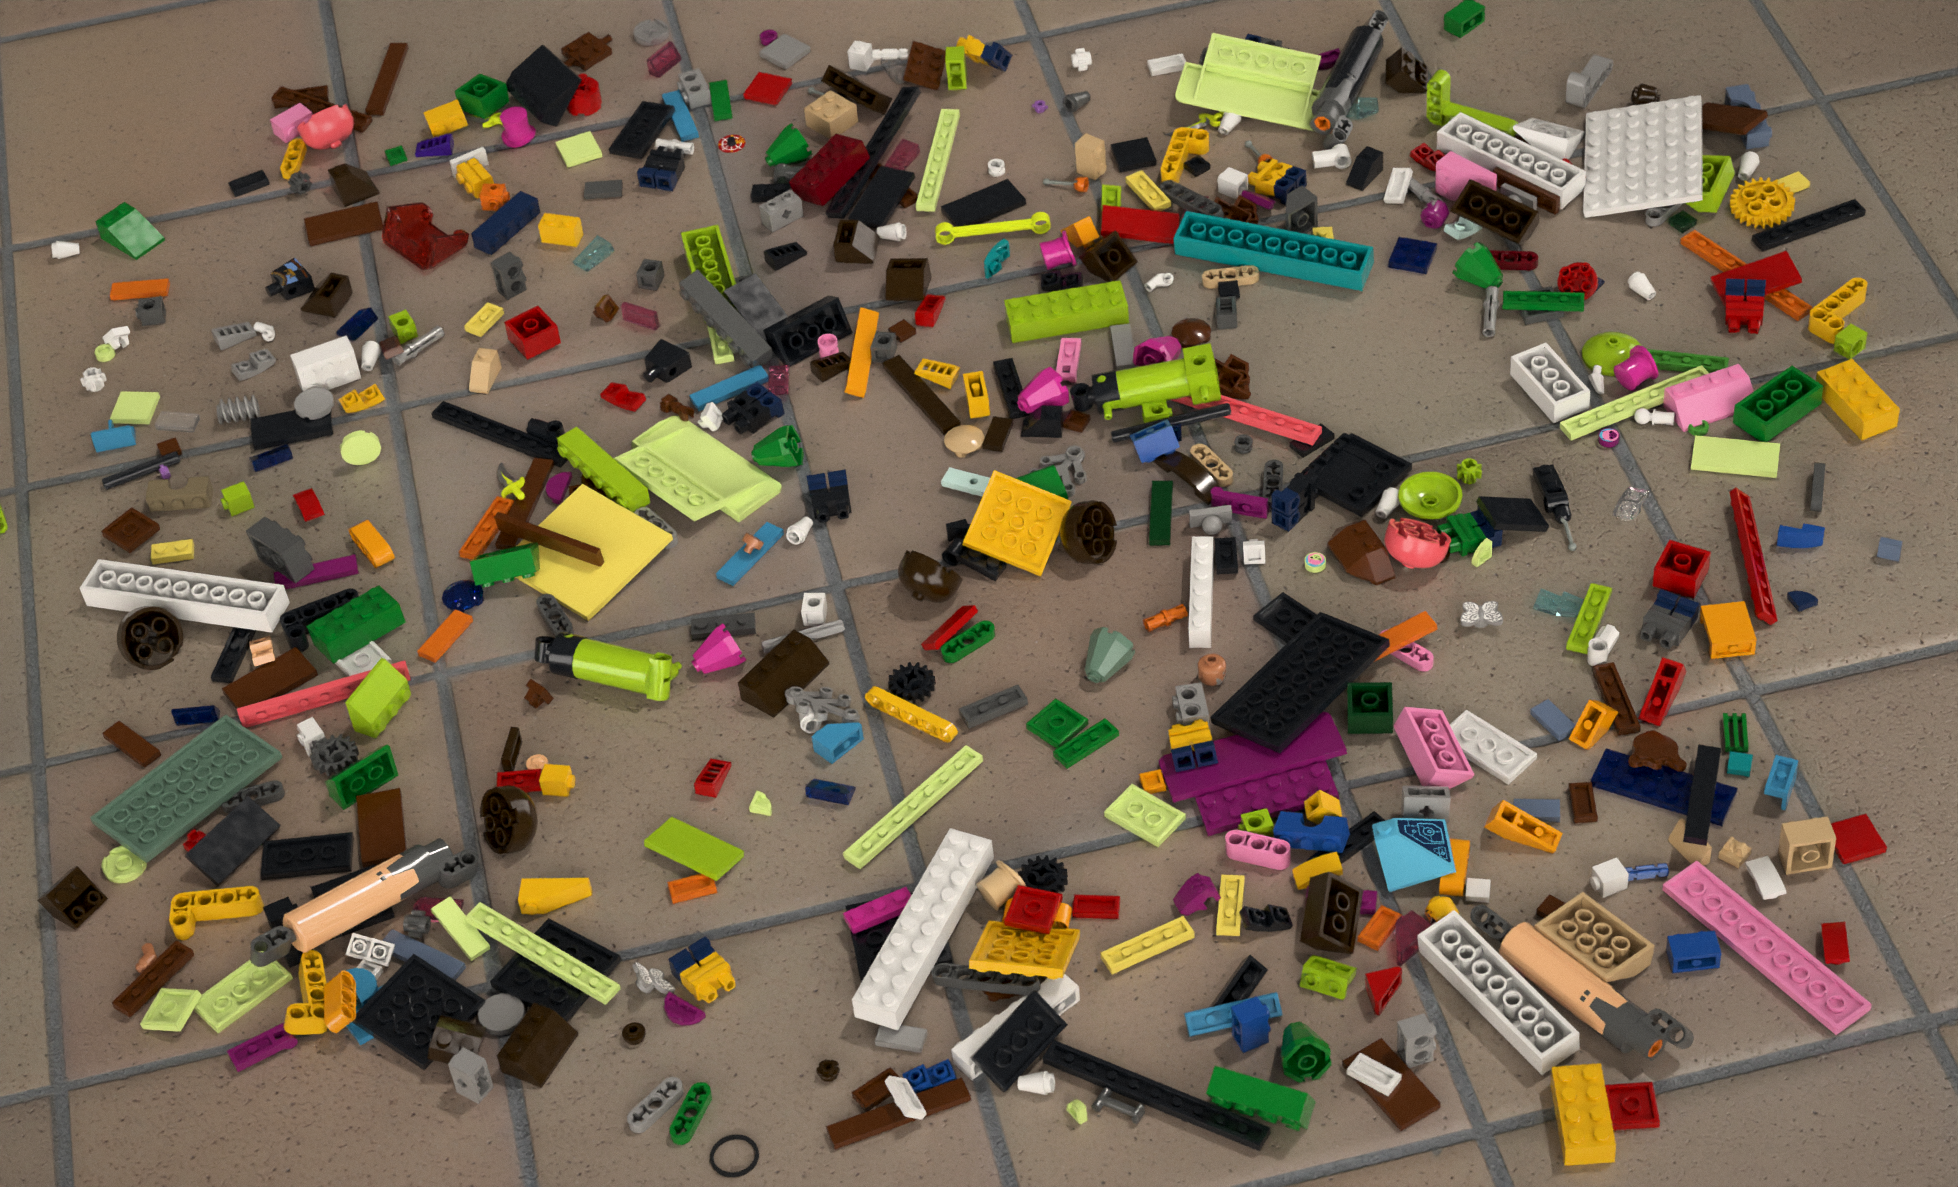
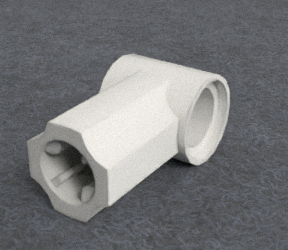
M1337 144L1329 150L1312 152L1314 168L1336 166L1339 169H1345L1352 162L1348 147L1345 144Z
M1609 624L1602 626L1596 637L1589 641L1587 653L1589 665L1606 664L1607 656L1620 634L1615 629V626Z

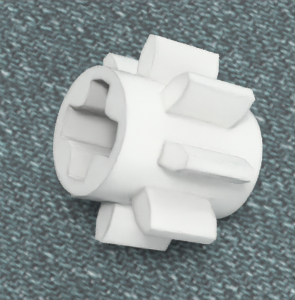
M1084 48L1076 49L1075 54H1071L1073 68L1078 67V71L1087 70L1088 65H1092L1090 51L1085 52Z
M94 367L86 369L83 372L84 377L80 379L86 390L92 392L101 390L105 386L104 382L107 381L105 373H102L100 368Z

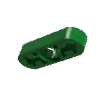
M981 621L943 644L941 647L942 659L947 663H955L993 640L995 637L994 624L990 621ZM967 639H971L974 641L971 644L963 643V641Z
M698 1082L689 1089L669 1128L673 1143L684 1145L692 1139L712 1100L711 1089L707 1083ZM688 1110L697 1111V1114L693 1117H686L684 1115Z

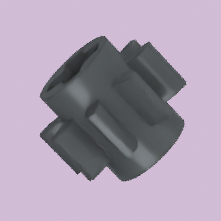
M301 171L292 174L288 181V184L291 185L289 189L293 193L297 192L299 195L307 193L313 184L310 181L311 177L307 173L303 174Z
M412 910L411 914L405 915L403 929L409 932V937L423 938V933H429L431 918L425 916L426 911Z

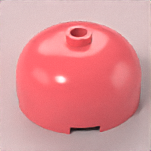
M346 104L342 105V108L335 105L312 115L308 123H300L297 130L302 140L309 147L317 150L335 149L341 146V142L346 140L352 133L354 120Z
M1392 518L1389 521L1384 540L1387 551L1394 559L1401 562L1403 566L1414 569L1431 568L1441 563L1448 552L1451 538L1445 532H1441L1440 535L1429 524L1408 518H1401L1400 522Z

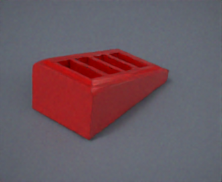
M927 294L915 311V324L917 326L934 327L946 300L945 296Z
M711 758L695 780V793L717 798L732 763Z

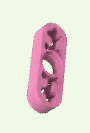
M1415 642L1391 653L1392 656L1418 671H1429L1433 667V654ZM1403 648H1409L1412 651L1409 653H1403L1400 650Z

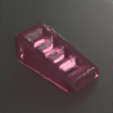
M902 139L884 167L905 170L921 152L919 145Z

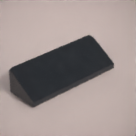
M1247 956L1242 960L1210 1007L1249 998L1268 969L1253 956Z

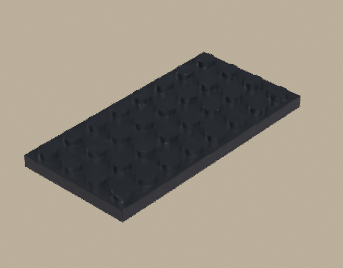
M1319 612L1210 717L1211 723L1281 753L1347 688L1348 683L1355 681L1390 646L1389 639Z

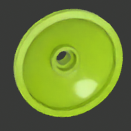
M1614 331L1599 333L1588 339L1583 345L1582 359L1590 370L1593 371L1594 365H1599L1602 367L1601 375L1615 376L1614 366L1629 358L1630 350L1637 345L1641 346V344L1635 338L1625 333Z
M1422 472L1410 476L1401 484L1398 498L1402 508L1409 514L1421 519L1435 520L1451 515L1460 507L1462 489L1455 479L1446 474Z

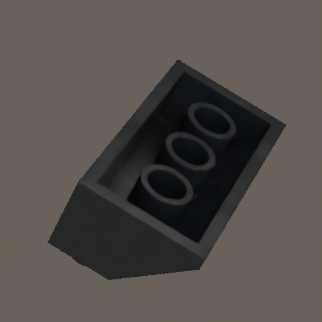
M829 295L763 330L772 351L786 368L818 352V338L821 335L833 334L837 337L838 341L853 333L839 297Z

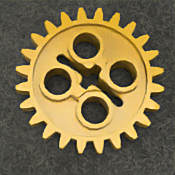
M1762 177L1759 178V181L1752 178L1751 183L1745 180L1744 186L1738 184V189H1733V194L1730 195L1731 214H1734L1735 219L1740 218V223L1746 221L1747 227L1754 224V228H1757L1758 225H1761L1763 229H1765L1766 225L1773 228V223L1780 225L1781 220L1786 222L1787 216H1792L1795 205L1794 193L1790 192V187H1785L1784 182L1778 184V179L1770 182V177L1766 181H1763Z

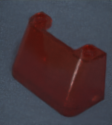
M419 202L388 206L384 219L382 239L388 247L418 268L428 270L466 247L469 233L458 229L453 234L447 235L432 224L433 211L425 203Z

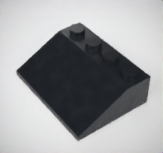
M541 45L511 72L506 81L507 91L540 122L557 127L582 79L545 45Z

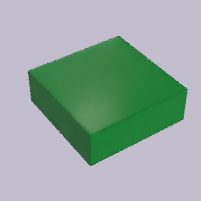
M402 145L384 151L390 166L408 161Z

